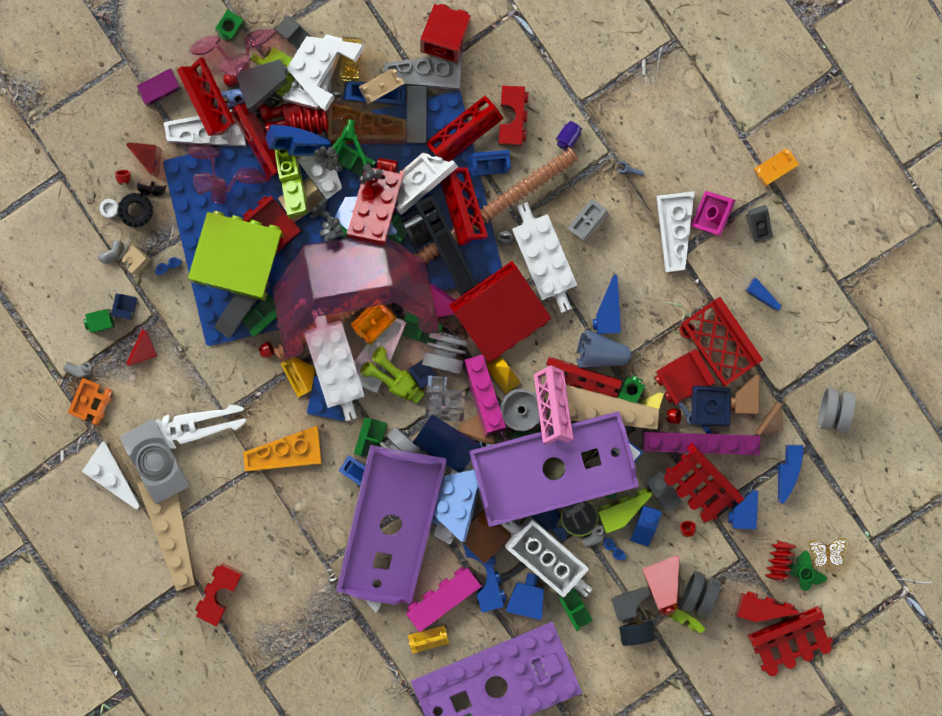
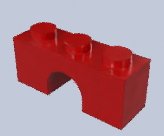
M502 85L501 107L511 108L515 113V119L510 124H500L499 145L522 146V142H526V130H523V122L527 123V111H524V103H528L529 92H525V87Z
M222 563L220 567L216 565L212 573L214 579L211 584H207L203 592L206 596L196 606L195 611L198 612L196 617L217 626L227 608L218 602L216 598L217 591L225 588L233 592L243 572L225 563Z

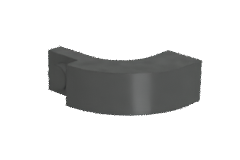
M269 281L267 283L265 291H267L271 285ZM236 294L214 328L230 339L259 299Z

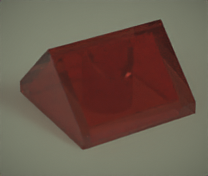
M127 143L126 146L150 175L157 178L160 173L162 148L152 144Z

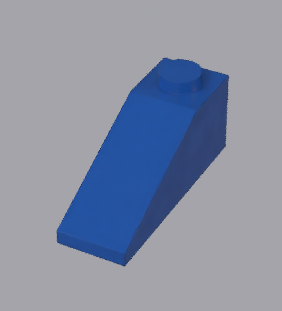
M617 275L612 276L596 313V319H592L593 330H596L597 334L621 333Z

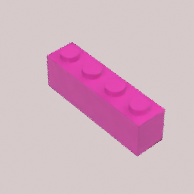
M483 355L465 359L463 368L485 437L504 432L506 426Z
M462 566L453 573L454 577L450 580L445 578L438 584V589L434 592L432 589L423 595V600L419 603L414 601L407 607L406 615L419 632L481 587V583L468 566L466 568Z

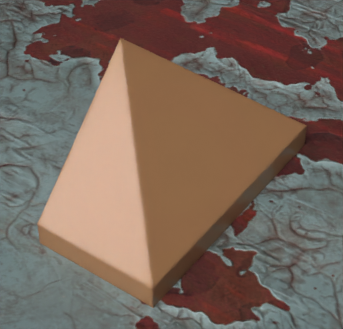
M776 402L754 431L756 435L783 431L781 403Z
M478 414L461 421L458 431L467 437L486 444H494L496 434L485 437Z

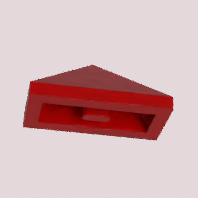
M141 330L126 365L133 366L157 357L147 330Z

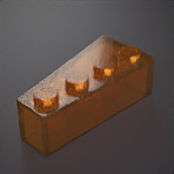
M334 102L330 104L328 139L331 144H335L342 135L344 127L347 126L348 119L356 121L354 128L356 129L355 134H357L359 144H407L406 119L377 114L368 110H360L347 105L343 106ZM354 141L345 142V144H355Z

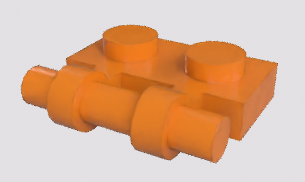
M82 378L68 414L83 420H87L88 415L91 414L94 416L91 423L99 425L101 419L105 416L104 411L107 404L111 402L113 390L106 387L104 394L99 393L100 384ZM96 398L101 400L97 410L92 408Z

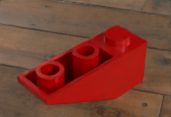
M747 591V594L741 592L735 615L753 622L799 614V611L795 609L794 604L784 602L783 605L776 603L777 599L767 596L765 599L758 598L757 593Z

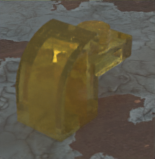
M345 36L342 38L344 42L362 44V38ZM362 54L356 62L341 56L339 80L359 81Z

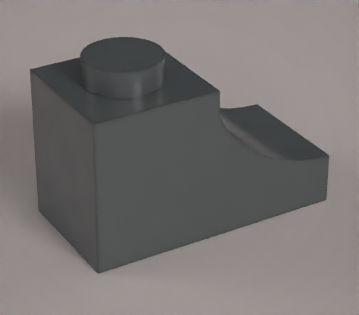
M659 470L646 479L645 483L664 510L669 512L683 501L677 495L673 486L666 484L664 481L665 475Z
M647 586L611 597L618 621L626 623L634 620L633 617L637 616L636 610L640 602L646 597L651 596Z

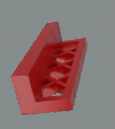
M199 58L191 66H181L177 72L208 136L223 135L236 122L205 59ZM199 66L202 68V77L197 72ZM206 82L210 85L209 93L206 90ZM214 98L218 101V109L214 106ZM222 114L225 115L228 121L225 125L222 123Z
M485 95L429 139L426 145L436 157L450 162L504 118L497 107ZM487 103L489 105L484 110L479 111L484 104ZM468 117H472V120H470L467 123H464L465 119H467ZM457 129V132L449 135L450 131ZM438 141H442V143L438 147H433L435 143H437Z
M246 104L235 106L231 114L268 179L276 176L278 168L274 149H269L266 140L267 134L254 112L248 113Z
M468 167L456 168L441 181L458 244L459 246H466L471 240L486 239L488 235ZM457 174H463L464 183L458 179ZM462 190L469 194V200L463 196ZM468 207L474 211V217L468 213ZM473 224L479 228L480 234H474Z

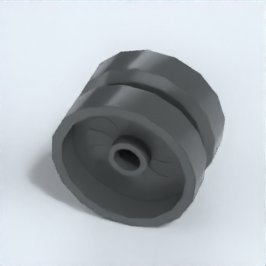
M694 571L684 591L680 610L691 613L695 609L696 616L706 620L717 600L721 581L710 577L705 583V574Z

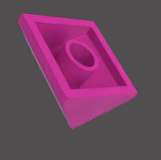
M705 191L691 226L717 238L720 237L736 200Z

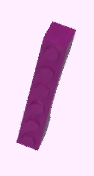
M643 431V451L690 453L686 447L693 443L702 453L760 455L759 435Z

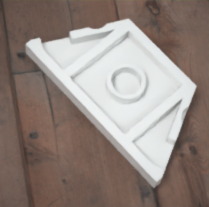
M425 153L419 155L402 170L404 171V178L397 199V211L401 215L458 168L454 161H444L436 156L431 157Z

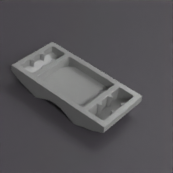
M154 418L120 436L129 458L135 465L144 486L156 504L191 486Z

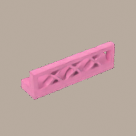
M549 366L534 374L543 444L546 445L558 439L565 442L573 440L564 371L554 366ZM546 375V378H547V379H546V381H545V383H544V386H543V385H542V382H541V378ZM548 391V392H549V397H548V399H547V401H546V403H545V402H544V396H545L546 392ZM549 408H550V409H551V415H550L549 419L547 420V419H546V414H547V412H548V410H549ZM551 426H553L554 434L549 436L548 432Z

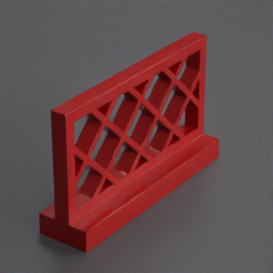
M721 297L714 299L681 323L724 387L763 361V358ZM709 308L715 313L714 321L704 319L705 311ZM692 320L700 321L699 331H692L687 323ZM703 322L713 324L712 334L702 333ZM716 325L724 326L726 329L725 337L715 335ZM701 335L711 337L709 348L703 347L700 344ZM714 338L724 340L722 350L712 348ZM727 340L733 341L736 344L735 353L726 351ZM712 351L722 353L720 364L714 363L711 360ZM725 354L735 356L733 366L723 364ZM738 356L744 357L749 365L745 368L736 367ZM723 367L732 369V375L727 380L722 376Z

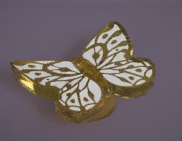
M845 538L836 539L826 545L816 540L809 541L810 551L815 555L813 564L816 567H822L827 562H831L836 566L844 563V557L841 553L846 548Z

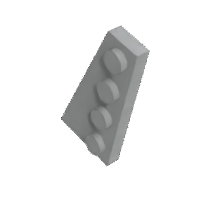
M463 51L460 53L457 63L438 57H423L411 61L403 60L385 63L384 73L390 69H396L399 79H403L405 83L403 85L427 86V88L460 90Z

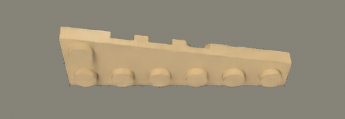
M566 384L571 421H583L619 411L624 426L658 428V408L629 402L624 399L614 398ZM548 391L546 392V394H545V396H544V402H545V403H546V401H547V399H548V397H549V392H548ZM550 408L546 414V418H549L551 415Z
M137 483L176 591L195 585L179 493L156 504L144 483Z

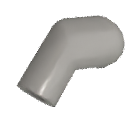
M114 240L111 250L105 253L101 252L98 255V260L103 264L116 261L119 258L123 242Z
M67 362L63 370L76 378H82L92 372V365L89 362H85L76 367Z
M595 526L591 536L582 539L585 548L602 542L606 533L604 526Z

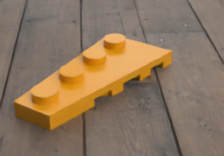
M318 425L243 452L245 471L321 464Z

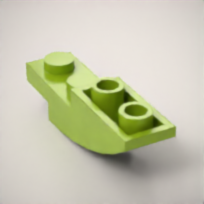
M274 149L287 216L291 219L308 214L306 192L297 156L289 155L287 149Z

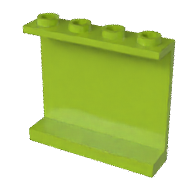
M219 211L207 212L188 279L192 283L266 301V286L280 238H284V233L278 226L269 225V227L261 226L262 223L251 220L246 222L238 216L226 217L224 213Z

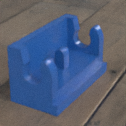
M510 150L477 152L468 155L470 177L505 174L511 169Z

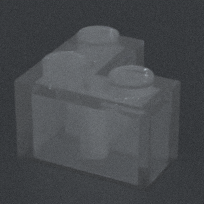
M428 376L425 419H429L431 414L441 420L463 422L466 392L447 391V377Z

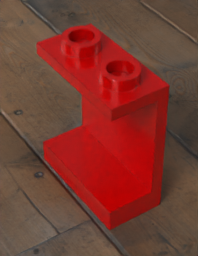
M265 196L257 203L259 205L254 210L251 208L243 215V221L250 222L254 220L261 222V226L269 227V225L280 227V230L284 233V238H280L276 251L277 254L302 231L292 219H289L287 213L272 196Z
M697 349L691 350L655 371L657 375L654 377L658 385H663L666 392L664 395L669 403L673 402L674 405L692 395L693 385L710 386L715 383L713 376Z

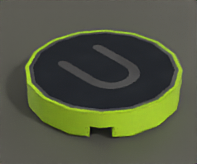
M589 500L583 501L585 508L567 518L563 510L561 511V523L568 533L574 536H584L590 534L595 526H597L599 518L597 508Z

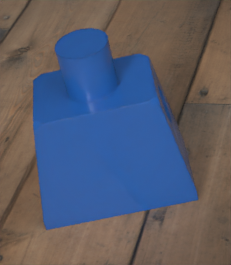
M528 572L525 582H516L507 603L506 612L539 620L542 619L544 588L536 585L538 575Z

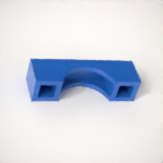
M463 543L466 557L481 562L487 572L486 582L477 592L481 612L484 613L504 607L503 602L506 601L504 590L500 591L498 583L502 582L499 572L494 571L493 565L496 564L494 555L484 564Z

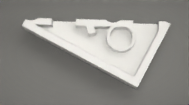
M103 441L82 472L137 510L140 507L138 500L130 489L128 481L117 465V461L111 454L107 443Z

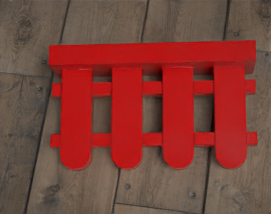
M553 357L548 358L546 365L568 372L567 376H565V383L569 386L576 387V385H579L588 391H597L617 398L618 393L615 392V389H620L621 379L587 368H579L575 364ZM579 376L586 378V381L578 380ZM597 382L605 384L604 388L596 386Z
M691 443L686 447L690 453L687 456L683 454L681 456L683 460L675 467L666 469L668 473L664 476V481L669 486L674 485L676 482L679 484L676 488V493L680 498H684L688 494L691 496L688 500V505L692 510H696L700 506L703 508L700 512L702 521L708 522L711 519L715 521L718 518L717 514L726 506L730 508L733 505L731 503L733 500L740 504L744 497L715 465ZM698 463L702 465L699 468L696 466ZM692 469L694 473L683 481L681 478ZM704 481L706 485L695 494L693 490ZM714 494L718 496L709 505L705 504Z
M818 606L747 635L752 646L756 647L753 648L755 654H760L764 664L760 666L762 671H766L770 676H775L778 673L777 666L784 663L786 668L792 669L796 665L795 658L802 656L805 661H811L814 657L812 651L818 648L823 654L830 653V643H833V640L826 635L823 627L826 625L823 619L825 617ZM810 631L813 632L816 643L812 645L809 644L806 633ZM791 639H795L799 649L793 653L788 643ZM774 646H777L781 658L774 660L770 650Z

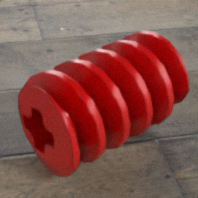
M299 110L298 116H296L294 111H291L290 127L306 131L309 129L311 133H315L317 129L319 135H322L323 129H325L326 134H329V115H326V112L322 110L321 116H319L317 110H315L313 116H311L310 111L307 110L306 115L303 116L302 111Z
M776 540L778 543L771 545L776 551L770 552L774 559H768V562L773 564V566L766 567L771 574H765V577L785 582L783 579L790 577L785 572L791 571L787 564L793 563V560L788 557L795 555L790 549H795L796 545Z

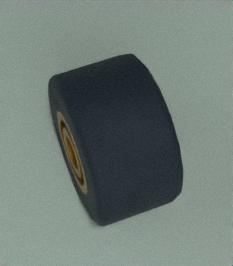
M652 621L626 624L619 627L623 646L648 643L656 639Z

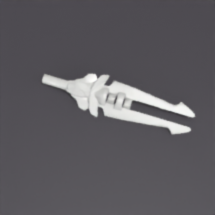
M229 404L225 410L174 416L173 422L170 423V415H167L162 421L158 419L156 422L170 448L175 449L174 440L183 444L227 428L237 430L247 420L240 419L196 430L195 422L244 411L243 407Z

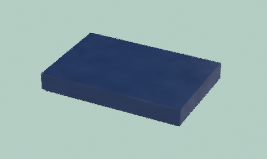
M431 414L413 441L414 445L431 456L445 458L446 465L458 473L463 472L471 461L469 451L478 449L481 446L433 414Z

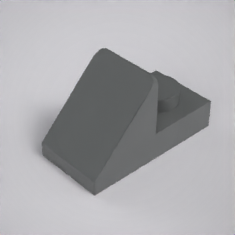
M288 15L275 29L297 50L306 36L312 37L299 23Z
M763 205L748 210L746 219L754 242L773 237L767 206Z
M419 213L401 221L415 248L432 239Z

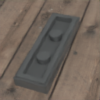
M407 86V144H427V86Z

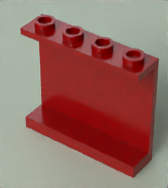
M513 261L449 304V307L488 363L498 359L502 353L515 347L519 341L529 337L532 332L539 327L545 326L552 319Z

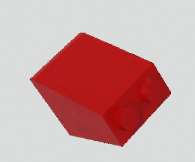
M434 4L420 39V52L457 63L471 22V15L465 10L458 9L456 11L450 9L445 4Z

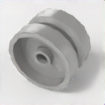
M827 387L820 405L818 427L830 430L834 425L836 432L847 434L855 409V393L843 391L839 395L838 389Z
M518 388L504 396L500 410L503 420L508 427L516 431H526L539 423L537 395L534 392ZM519 406L525 407L524 413L518 412Z

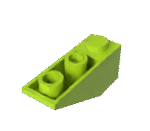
M645 488L637 491L634 497L629 498V495L619 498V502L611 505V502L601 505V509L597 512L605 532L609 533L625 527L653 495V492L651 490L647 491Z

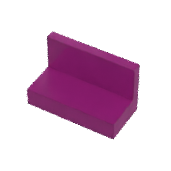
M171 68L137 85L146 106H150L181 89Z

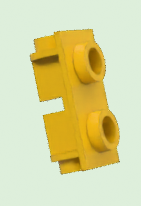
M445 625L408 635L412 654L449 644Z

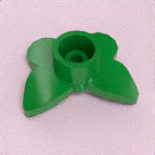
M804 550L798 556L797 563L789 565L791 568L789 573L799 578V586L803 591H808L812 584L818 585L827 580L823 573L811 567V557L807 550Z

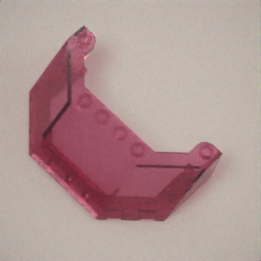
M388 237L385 245L353 238L305 245L300 250L296 259L285 270L279 282H276L272 288L285 359L298 357L302 353V336L318 316L396 303L417 317L418 326L422 332L432 333L439 331L425 261Z

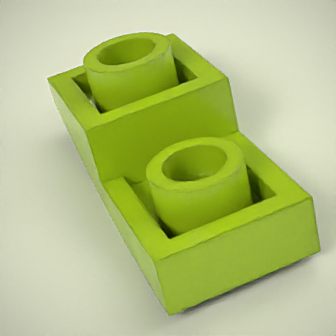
M679 608L669 615L675 623L679 621L683 624L688 620L689 622L686 624L693 632L697 630L701 634L705 630L704 626L697 619Z

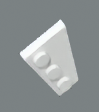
M323 131V132H322V135H319V136H321V137H323V138L326 139L325 134H324V131ZM297 156L300 165L327 200L343 189L337 171L334 169L330 171L322 167V163H316L314 159L317 156Z

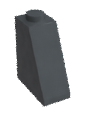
M280 59L236 72L249 114L253 113L287 83L288 69L286 64L282 65Z

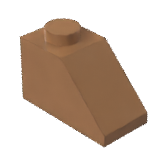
M753 375L734 393V398L731 397L730 409H733V413L759 414L760 375Z

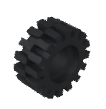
M130 193L119 202L118 216L129 227H141L151 220L153 205L145 195ZM132 203H139L143 208V213L138 218H133L128 213V207Z

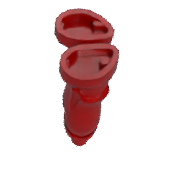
M293 103L282 104L275 108H269L266 104L259 106L263 122L282 115L284 118L264 123L267 133L271 125L290 127L291 111H294L296 116H298L299 110L302 111L303 116L306 115L307 110L310 111L311 116H313L315 109ZM321 107L319 110H317L319 116H321L320 113H322L323 110Z

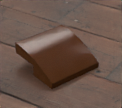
M483 509L472 519L466 541L463 543L485 564L511 537V533L500 524L489 527Z

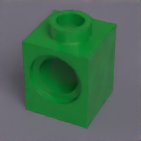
M227 9L215 28L219 32L217 36L225 41H228V39L234 41L245 24L244 19ZM227 23L234 24V29L230 32L224 29Z
M111 309L85 314L84 325L86 330H89L90 333L115 328Z
M634 375L631 378L626 377L617 398L637 403L645 385L641 384L643 380ZM630 384H634L637 387L634 395L627 393V386Z

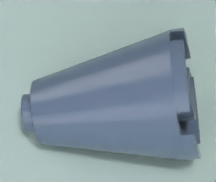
M584 330L585 333L581 334L577 346L580 359L576 358L579 368L623 366L630 362L632 353L629 351L628 346L590 330Z

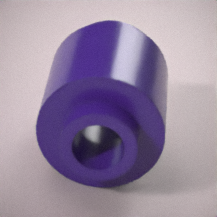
M569 121L568 124L563 126L555 139L558 142L557 146L565 151L567 148L572 149L581 135L582 128L573 121Z

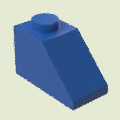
M751 490L744 496V500L740 504H735L732 507V512L728 513V524H731L732 528L756 529L757 490Z
M643 505L640 508L630 541L648 547L657 529L662 511Z

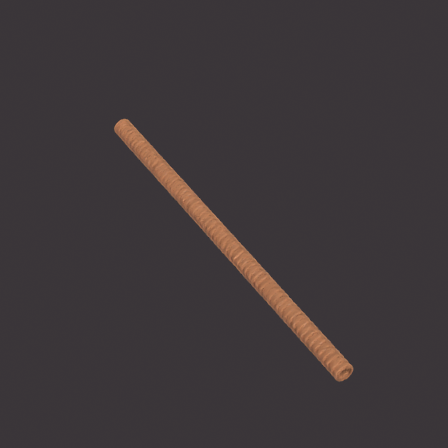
M567 148V151H563L562 155L558 154L556 159L552 158V161H548L547 165H542L543 168H538L537 172L533 171L532 175L527 176V179L523 178L522 182H517L518 185H513V188L507 189V192L504 191L502 196L498 195L497 199H492L493 202H488L487 206L484 205L483 209H480L484 223L488 224L490 219H494V216L498 217L500 212L504 213L503 210H508L509 206H514L513 203H518L519 199L523 200L524 196H529L528 193H533L534 189H539L538 186H543L544 182L548 183L549 179L552 180L554 175L558 176L559 172H564L563 169H568V166L574 165V162L577 163L578 157L571 148ZM474 224L472 225L473 232L475 229L479 230ZM453 226V229H450V231L456 243L458 244V240ZM429 242L427 247H423V250L419 249L417 254L413 253L414 256H409L408 260L404 259L403 263H399L398 267L394 266L392 271L388 270L389 273H384L383 277H378L379 280H374L373 284L369 283L367 288L366 286L363 287L364 290H359L358 294H353L354 297H349L348 301L344 300L343 304L340 303L338 308L334 307V310H330L329 314L325 313L327 323L339 320L344 322L346 317L350 318L349 315H354L355 311L359 312L361 307H365V304L369 305L371 300L374 301V298H379L380 294L384 295V292L386 290L389 291L390 287L394 288L396 283L398 285L400 284L399 281H404L405 277H410L409 274H414L415 270L419 271L420 267L423 268L424 264H429V261H433L434 257L438 258L439 252L434 242ZM315 321L313 325L309 324L308 328L305 327L304 331L315 328ZM300 330L298 335H294V338L290 337L288 342L284 341V344H280L279 348H274V352L281 362L284 363L286 358L290 359L291 355L294 356L295 352H300L301 348L304 349L305 345H308L304 331Z

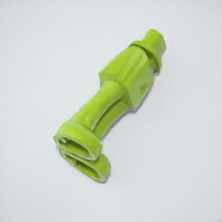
M379 346L373 352L371 359L391 373L394 378L392 379L383 373L371 361H367L361 367L359 373L363 377L372 376L379 379L389 387V392L407 401L411 400L416 404L425 392L419 388L420 385L407 370L401 371L395 367L386 357V349L383 346Z

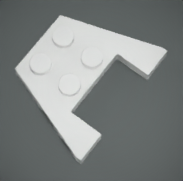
M306 36L287 69L323 111L326 112L335 97L333 94L319 88L339 54L356 62L365 47L358 43Z

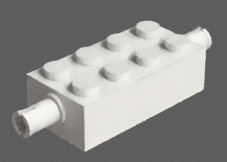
M523 203L525 211L522 204L517 206L523 223L513 228L512 232L541 301L551 296L555 297L561 313L566 311L563 303L566 309L570 310L572 307L565 292L577 286V283L548 214L537 219L536 217L534 218L528 205L529 203Z
M323 307L318 308L320 316H318L316 309L311 311L316 327L304 331V335L327 407L341 405L345 420L349 421L351 420L349 412H351L352 419L357 418L352 401L365 395L341 320L327 323Z
M528 516L520 525L514 520L509 521L508 524L506 522L500 524L511 533V537L504 544L506 549L563 598L573 587L583 597L589 595L583 588L590 593L592 587L581 579L589 570L587 565L532 517Z

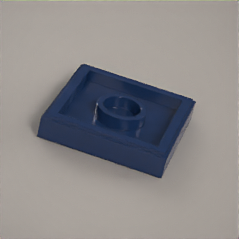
M693 385L691 424L729 427L731 388Z

